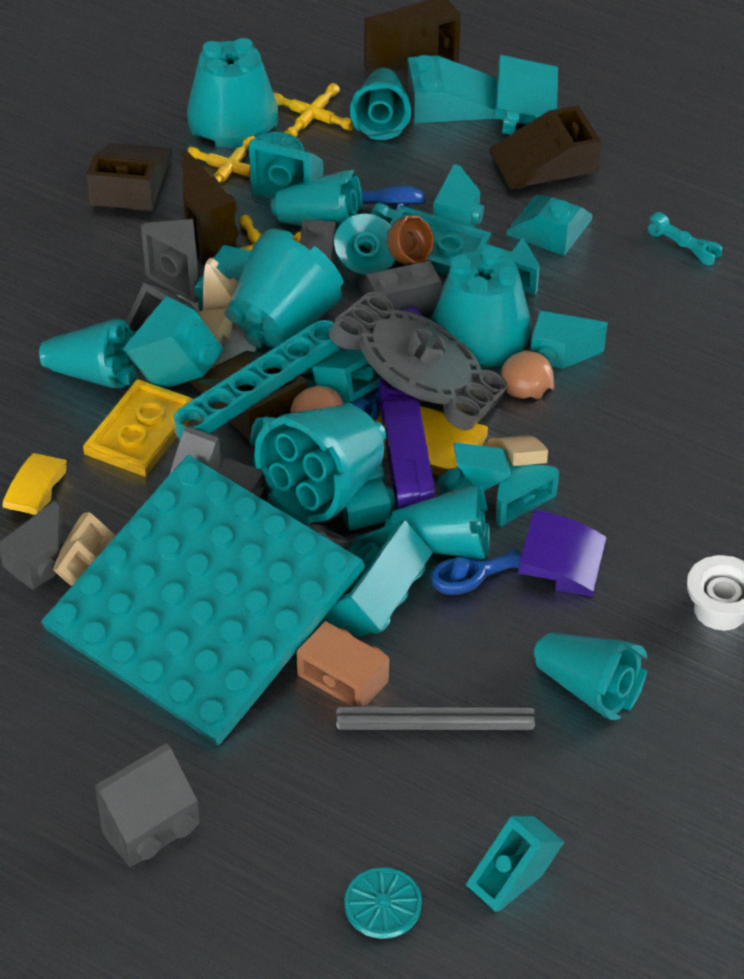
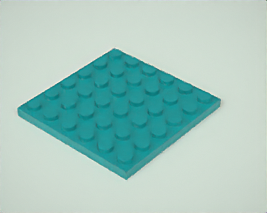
M187 454L43 618L41 623L46 630L219 746L359 576L365 566L363 560Z

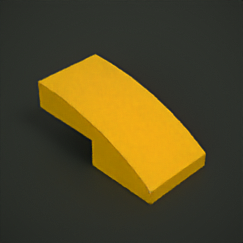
M33 453L13 479L3 499V508L33 515L39 513L51 501L52 487L66 474L67 460Z

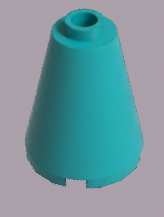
M388 68L374 70L356 91L350 103V118L354 127L358 131L360 130L367 134V137L373 140H388L397 137L411 119L410 100L396 73Z
M344 170L277 191L276 197H272L271 200L272 214L277 216L279 222L302 226L303 220L334 221L337 231L344 220L357 215V210H363L358 176H352L355 172L354 170Z
M470 485L392 511L391 518L385 521L386 527L406 520L435 554L477 560L486 559L489 555L490 528L489 522L486 523L484 514V511L488 509L485 493L481 485Z
M550 632L545 637L540 638L535 645L534 658L536 666L607 719L618 720L622 718L617 713L622 709L630 711L642 691L647 669L641 668V657L647 659V653L641 645L628 641Z

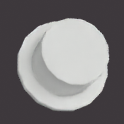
M716 555L706 557L694 564L687 576V591L694 602V612L698 620L707 627L723 631L735 629L742 625L744 622V560L734 556Z

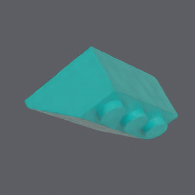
M406 520L358 536L348 551L362 559L365 568L322 619L321 624L326 621L337 628L347 630L356 638L370 633L378 634L387 628L391 622V614L397 606L406 600L409 595L407 590L413 581L417 580L425 572L426 567L424 565L433 553Z

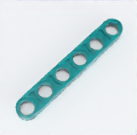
M320 320L311 324L179 408L174 415L175 433L178 438L181 439L183 430L186 428L182 425L184 421H199L200 423L197 426L190 428L209 434L337 351L340 346L336 345L331 339L319 340L316 338L322 334L329 335L334 322ZM294 351H304L307 353L303 357H294L290 354ZM273 367L281 370L277 374H267L264 372L265 369ZM241 385L255 387L253 390L246 392L237 389ZM215 402H224L227 404V406L222 409H213L209 407L212 403Z

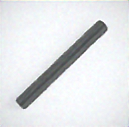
M339 706L336 710V726L339 730H532L535 726V710L532 706Z

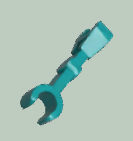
M655 212L649 217V220L654 222L647 227V231L651 235L658 237L664 234L676 241L679 246L691 249L703 264L711 266L714 264L715 257H721L722 246L718 243L698 240L692 237L689 232L681 231L670 225L669 219L662 212Z

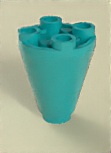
M110 319L57 335L41 343L39 349L40 363L44 368H49L53 372L109 388H124L126 385H133L137 379L135 364L123 351L125 345L137 331H131L129 325L124 320Z

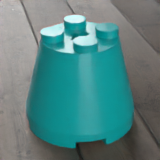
M239 38L235 41L206 42L198 59L187 106V122L192 134L195 137L201 135L204 138L215 141V146L237 148L241 147L243 141L248 137H257L271 129H276L279 119L278 105L260 53L252 46V41L247 38Z
M267 230L256 241L228 308L224 312L231 322L237 324L246 333L245 339L256 348H261L263 345L272 348L277 347L331 311L343 297L340 287L344 281L331 260L316 246L309 250L302 244L292 240V233L285 230Z
M487 246L480 251L456 256L451 260V268L431 320L446 328L456 339L465 344L476 357L481 369L503 367L505 361L512 355L525 351L532 337V320L518 267L510 258L502 254L501 249L495 246Z
M351 403L284 414L266 424L259 432L254 453L256 469L263 470L266 481L272 490L268 496L281 511L297 521L308 525L313 522L326 521L344 509L380 466L384 456L383 441L386 438V432L381 423L373 421L366 412Z

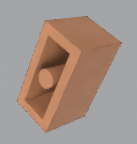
M324 621L297 650V675L350 706H367L389 682V657L379 648L369 646L353 637L347 630L337 628Z

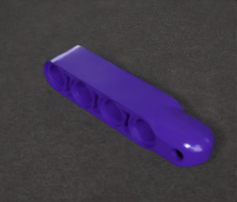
M381 377L379 379L378 394L381 420L386 432L385 446L397 510L434 498V483L419 401L417 398L393 387Z

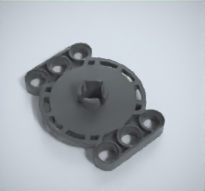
M369 292L337 316L329 331V337L336 345L345 349L361 350L367 362L393 387L417 399L443 404L445 418L458 429H472L499 402L507 388L506 381L499 374L490 370H481L480 364L472 351L449 333L446 328L420 315L394 310L393 303L380 293Z

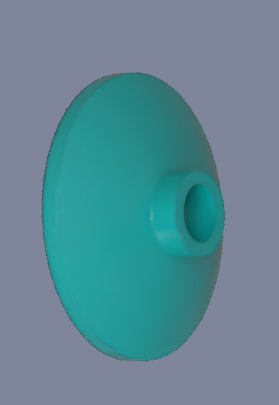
M357 214L344 220L338 227L334 237V251L339 262L350 272L361 276L388 270L396 261L390 255L386 245L387 231L391 225L386 220L373 214ZM367 246L370 252L363 253L359 250V247Z

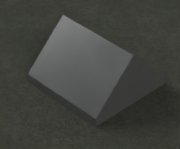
M193 219L144 223L141 226L146 277L196 304L198 298L194 295V287L198 282Z

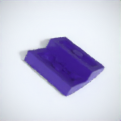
M534 509L519 562V574L556 580L555 590L593 597L606 544V536L575 520Z

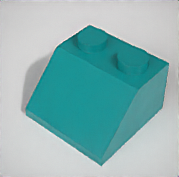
M166 296L125 345L123 351L151 384L166 389L203 377L224 352V349L194 309Z

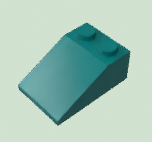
M421 55L419 57H408L407 88L414 123L497 119L494 118L497 78L440 56Z

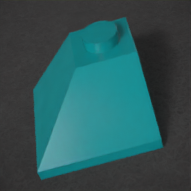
M252 139L249 142L251 194L272 198L276 197V193L280 189L323 177V159L312 153Z
M534 195L507 229V236L519 240L524 238L527 243L565 256L591 222L593 214L582 207L570 204L564 200Z

